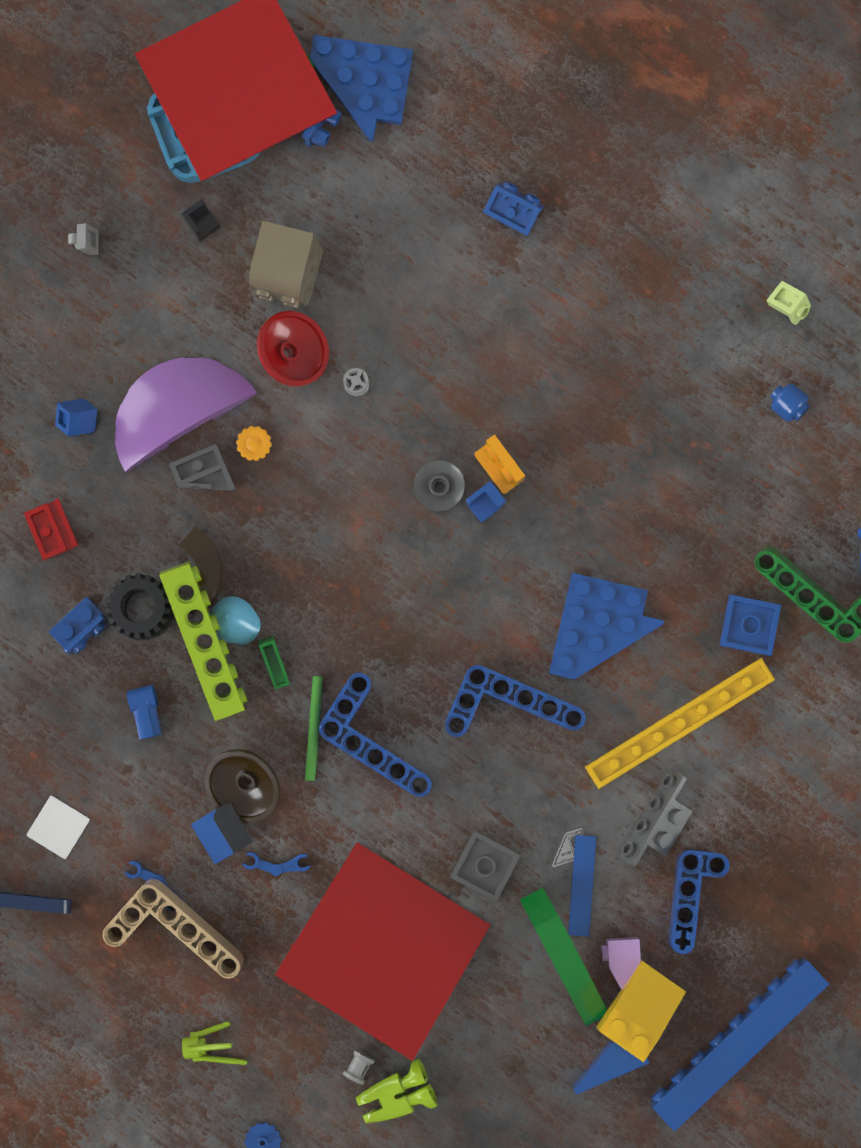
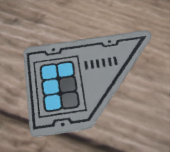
M582 828L565 833L552 867L574 861L575 835L585 836Z

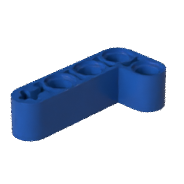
M688 849L680 852L677 857L668 936L670 947L677 953L687 954L694 948L702 876L722 877L726 875L730 865L727 857L722 854ZM689 854H693L696 858V865L692 869L685 868L683 864L684 858ZM718 857L722 861V868L718 872H713L710 869V861ZM685 881H691L694 887L693 892L689 895H683L680 889ZM687 907L691 911V916L689 920L681 922L678 919V911L681 908ZM676 925L690 927L689 931L684 929L683 937L688 942L687 944L684 943L682 948H680L679 944L675 943L676 939H680L682 931L679 928L676 929Z

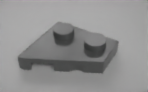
M217 444L169 463L180 489L236 490Z

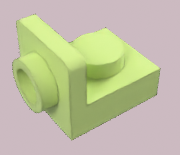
M783 281L766 300L769 306L787 315L791 323L795 325L808 315L811 307L805 293Z

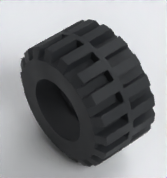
M135 573L134 576L127 575L124 580L119 579L115 582L117 584L116 587H111L109 593H111L110 597H106L105 603L108 604V608L105 610L110 618L108 621L115 627L117 632L134 640H150L151 637L161 635V631H166L168 628L167 624L173 620V610L164 586L159 580L150 575ZM140 592L148 593L154 600L152 615L143 622L132 621L126 611L129 599Z

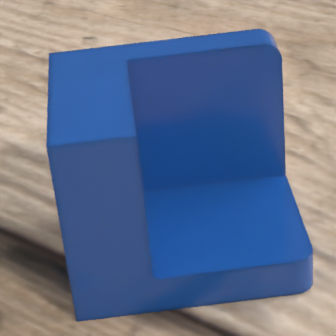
M86 399L57 402L55 426L67 436L92 433L95 431L97 408Z
M490 481L468 497L466 505L480 522H484L505 506L506 500Z

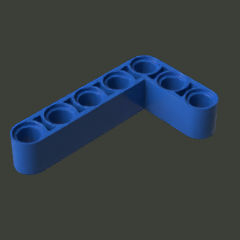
M475 665L466 672L446 719L445 728L452 737L463 736L469 728L483 693L571 731L580 729L585 724L586 717L583 710L577 706L486 667ZM475 670L483 672L485 676L484 682L478 685L473 684L470 680V674ZM502 680L508 684L509 689L506 694L499 695L494 691V684L497 681ZM521 691L530 692L533 698L531 704L522 705L518 701V694ZM464 694L473 696L475 701L473 707L463 708L459 702L461 696ZM552 701L556 705L554 715L548 716L543 713L542 705L544 702ZM571 711L577 712L580 716V722L577 726H571L566 721V716ZM454 718H460L464 722V729L459 733H455L449 728V723Z
M363 673L353 674L319 726L321 736L417 797L427 795L432 788V782L426 774L349 726L372 688V683L367 675ZM357 678H363L367 682V687L362 692H356L353 689L352 684ZM350 700L352 702L353 709L349 714L340 713L339 704L341 701ZM329 722H336L339 726L338 733L333 737H329L325 733V726ZM351 736H358L361 740L360 748L355 751L347 747V740ZM375 749L380 750L383 754L382 762L377 765L369 761V753ZM396 763H400L405 767V775L400 779H396L391 775V767ZM418 777L424 778L428 783L427 789L422 793H418L413 789V781Z

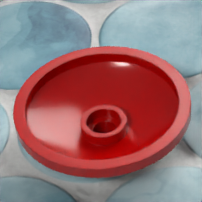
M282 311L267 319L259 331L257 338L259 359L268 374L278 382L292 387L306 386L316 381L325 371L329 359L328 342L320 326L307 315L296 311ZM283 350L287 351L288 357L285 356Z

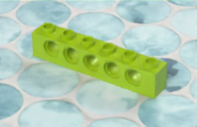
M190 561L161 571L159 574L214 720L217 721L244 711V703L247 702V697L243 687L238 688L235 682L238 674L234 663L229 664L226 654H229L225 639L219 640L216 630H219L220 626L215 614L210 616L207 606L211 605L206 590L201 591L198 581L202 579L197 566L192 567ZM183 585H189L193 588L194 594L189 598H184L179 594V588ZM191 610L201 611L203 614L202 620L199 622L191 621L188 617V613ZM202 634H208L212 638V643L208 646H201L197 638ZM216 658L222 665L218 670H210L206 665L207 661ZM219 683H227L231 689L227 694H220L216 691V686Z

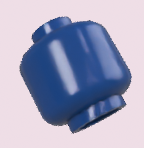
M788 384L784 388L779 385L770 396L773 399L771 409L787 422L800 420L810 407L808 395L794 384Z

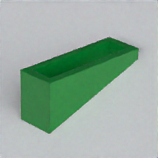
M274 635L258 640L259 648L274 689L290 685Z

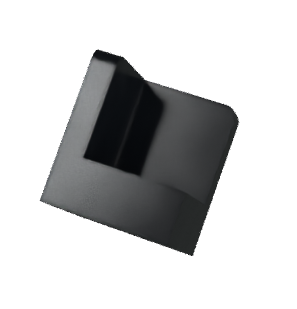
M203 199L181 213L186 224L199 241H202L220 228V225L208 210Z

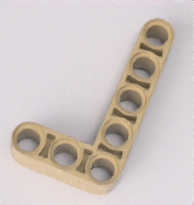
M157 879L146 881L103 930V940L107 945L112 947L120 946L150 913L220 976L228 979L234 978L244 964V957L235 946ZM152 888L155 890L157 898H149L146 895V889ZM165 906L174 907L177 915H168ZM129 908L137 909L140 917H132L129 914ZM185 924H193L196 927L197 933L187 932ZM112 927H118L122 931V937L115 936L112 933ZM205 941H212L217 949L215 951L208 950L205 947ZM228 958L234 960L236 968L227 967L224 960Z

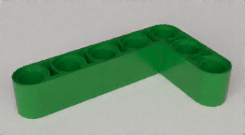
M767 546L759 551L754 562L756 569L841 642L848 643L859 636L861 633V613L857 607L861 605V595L846 609L776 548ZM765 554L772 556L774 564L770 566L763 564L761 556ZM781 573H792L794 581L789 583L783 581ZM810 589L814 593V597L809 600L801 596L800 591ZM829 606L834 610V614L829 617L824 616L820 608ZM849 623L854 627V631L849 634L844 633L840 629V625Z
M543 887L519 899L585 1026L587 1027L602 1019L607 1012V1008Z

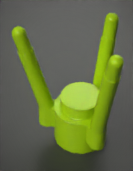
M229 1021L201 1031L190 1032V1037L182 1039L184 1059H193V1062L208 1061L227 1064H247V1060L204 1055L209 1050L232 1048V1043L206 1044L205 1038H201L230 1026Z

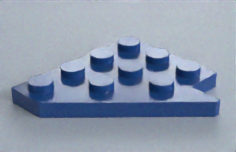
M314 35L310 55L314 68L370 142L374 141L377 122L402 125L413 49Z
M572 573L549 674L574 680L663 625V620L642 616L648 590Z

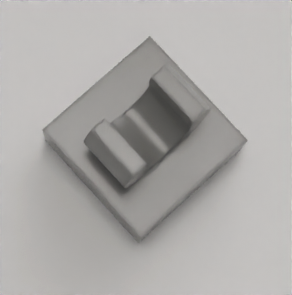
M86 223L77 224V233L68 234V244H75V248L85 254L98 255L99 230Z

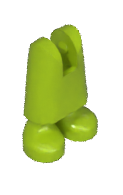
M420 1059L414 1060L411 1063L410 1071L406 1076L401 1077L400 1073L397 1072L371 1086L356 1097L358 1106L370 1103L376 1099L379 1100L381 1107L372 1109L362 1115L365 1123L381 1122L413 1113V1106L422 1104L430 1109L438 1106L436 1095L430 1084L408 1094L407 1089L428 1082L426 1070Z

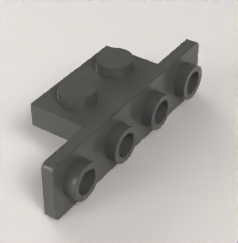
M670 769L663 777L654 797L649 801L644 814L636 823L635 829L628 841L623 845L618 859L635 867L647 846L667 856L693 812L675 800L686 782L687 776L674 769Z

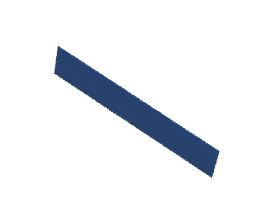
M575 835L568 935L589 937L596 848L595 836Z

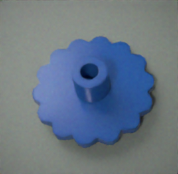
M267 1122L263 1124L257 1123L256 1126H251L250 1131L246 1133L247 1139L244 1143L247 1148H280V1132L275 1130L274 1125H269Z

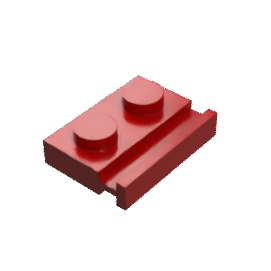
M57 498L55 501L43 504L24 513L44 561L79 547L60 499Z

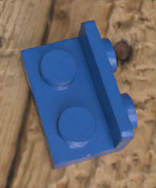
M510 182L498 183L483 213L528 236L539 213L544 208V205L540 203L541 199L530 193L524 195L518 192V187Z
M86 596L49 633L64 648L63 650L67 654H78L87 646L86 641L92 635L98 636L107 627L105 623L108 621V618Z

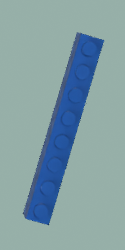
M802 958L800 961L795 959L786 968L788 972L781 979L777 977L767 986L768 991L762 997L756 996L748 1004L749 1009L743 1015L737 1014L729 1022L728 1025L730 1027L723 1034L719 1032L709 1041L711 1046L704 1052L702 1050L698 1051L690 1059L692 1063L685 1070L679 1069L671 1077L672 1083L665 1089L663 1087L659 1088L652 1095L653 1101L650 1105L674 1132L829 985L806 959Z

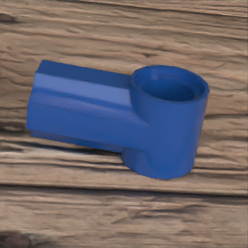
M148 685L128 690V704L131 712L134 713L139 739L162 735L157 713L158 700L154 686Z

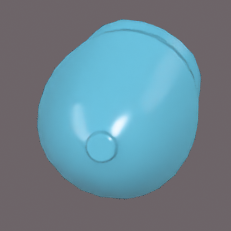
M239 597L223 598L213 607L210 616L215 614L220 629L216 630L219 639H225V642L240 645L248 644L255 639L260 630V619L248 602Z

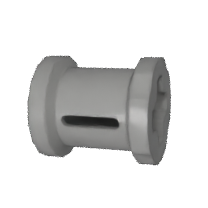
M355 1049L353 1053L354 1058L348 1069L344 1070L342 1074L348 1079L364 1085V1077L370 1065L374 1064L375 1059Z

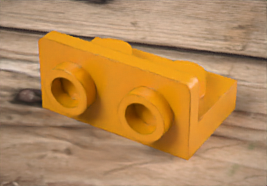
M495 434L486 440L485 446L474 453L475 458L502 494L508 493L524 481V473Z

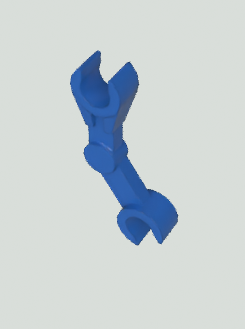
M248 852L246 855L253 856L255 864L250 866L242 863L246 869L258 868L274 876L288 871H306L311 867V865L300 867L298 864L299 859L307 857V854H300L286 863L273 864L259 859V856L254 852Z
M139 861L129 862V864L137 867L138 871L136 874H132L129 871L124 872L128 878L132 879L137 877L147 881L157 879L169 888L162 874H156L144 869ZM165 906L168 912H173L170 906Z

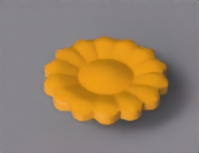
M250 426L238 434V440L236 441L238 445L237 450L243 458H247L249 461H258L260 458H265L266 454H269V448L272 446L270 442L271 437L265 429H261L259 426Z

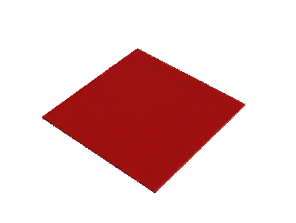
M241 0L135 53L143 72L201 182L337 114L334 105L277 0Z
M357 842L278 968L275 976L413 1061L488 931L490 924Z

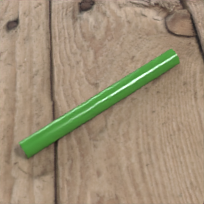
M313 676L305 772V780L315 781L323 685V677Z

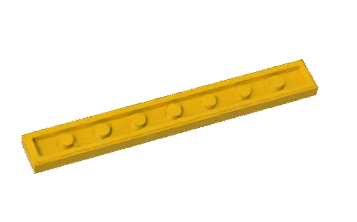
M760 658L586 765L585 769L596 787L600 789L773 682L775 678L763 659Z

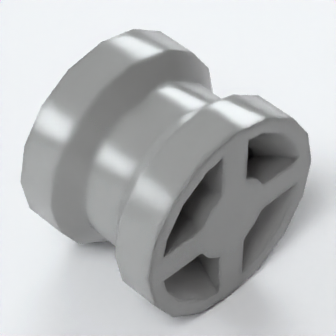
M352 368L344 375L343 383L348 394L360 397L368 391L370 386L369 379L364 370Z

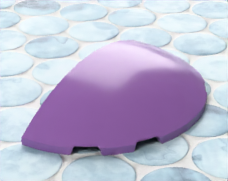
M201 357L177 358L151 368L130 387L117 413L115 445L124 471L128 472L168 448L170 443L213 418L215 420L255 396L257 392L236 370H232L221 364V362Z

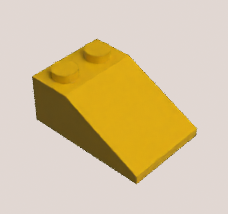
M641 960L596 1027L602 1034L644 1062L661 1037L686 991Z

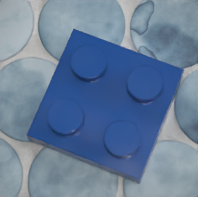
M729 595L719 646L772 656L781 605Z

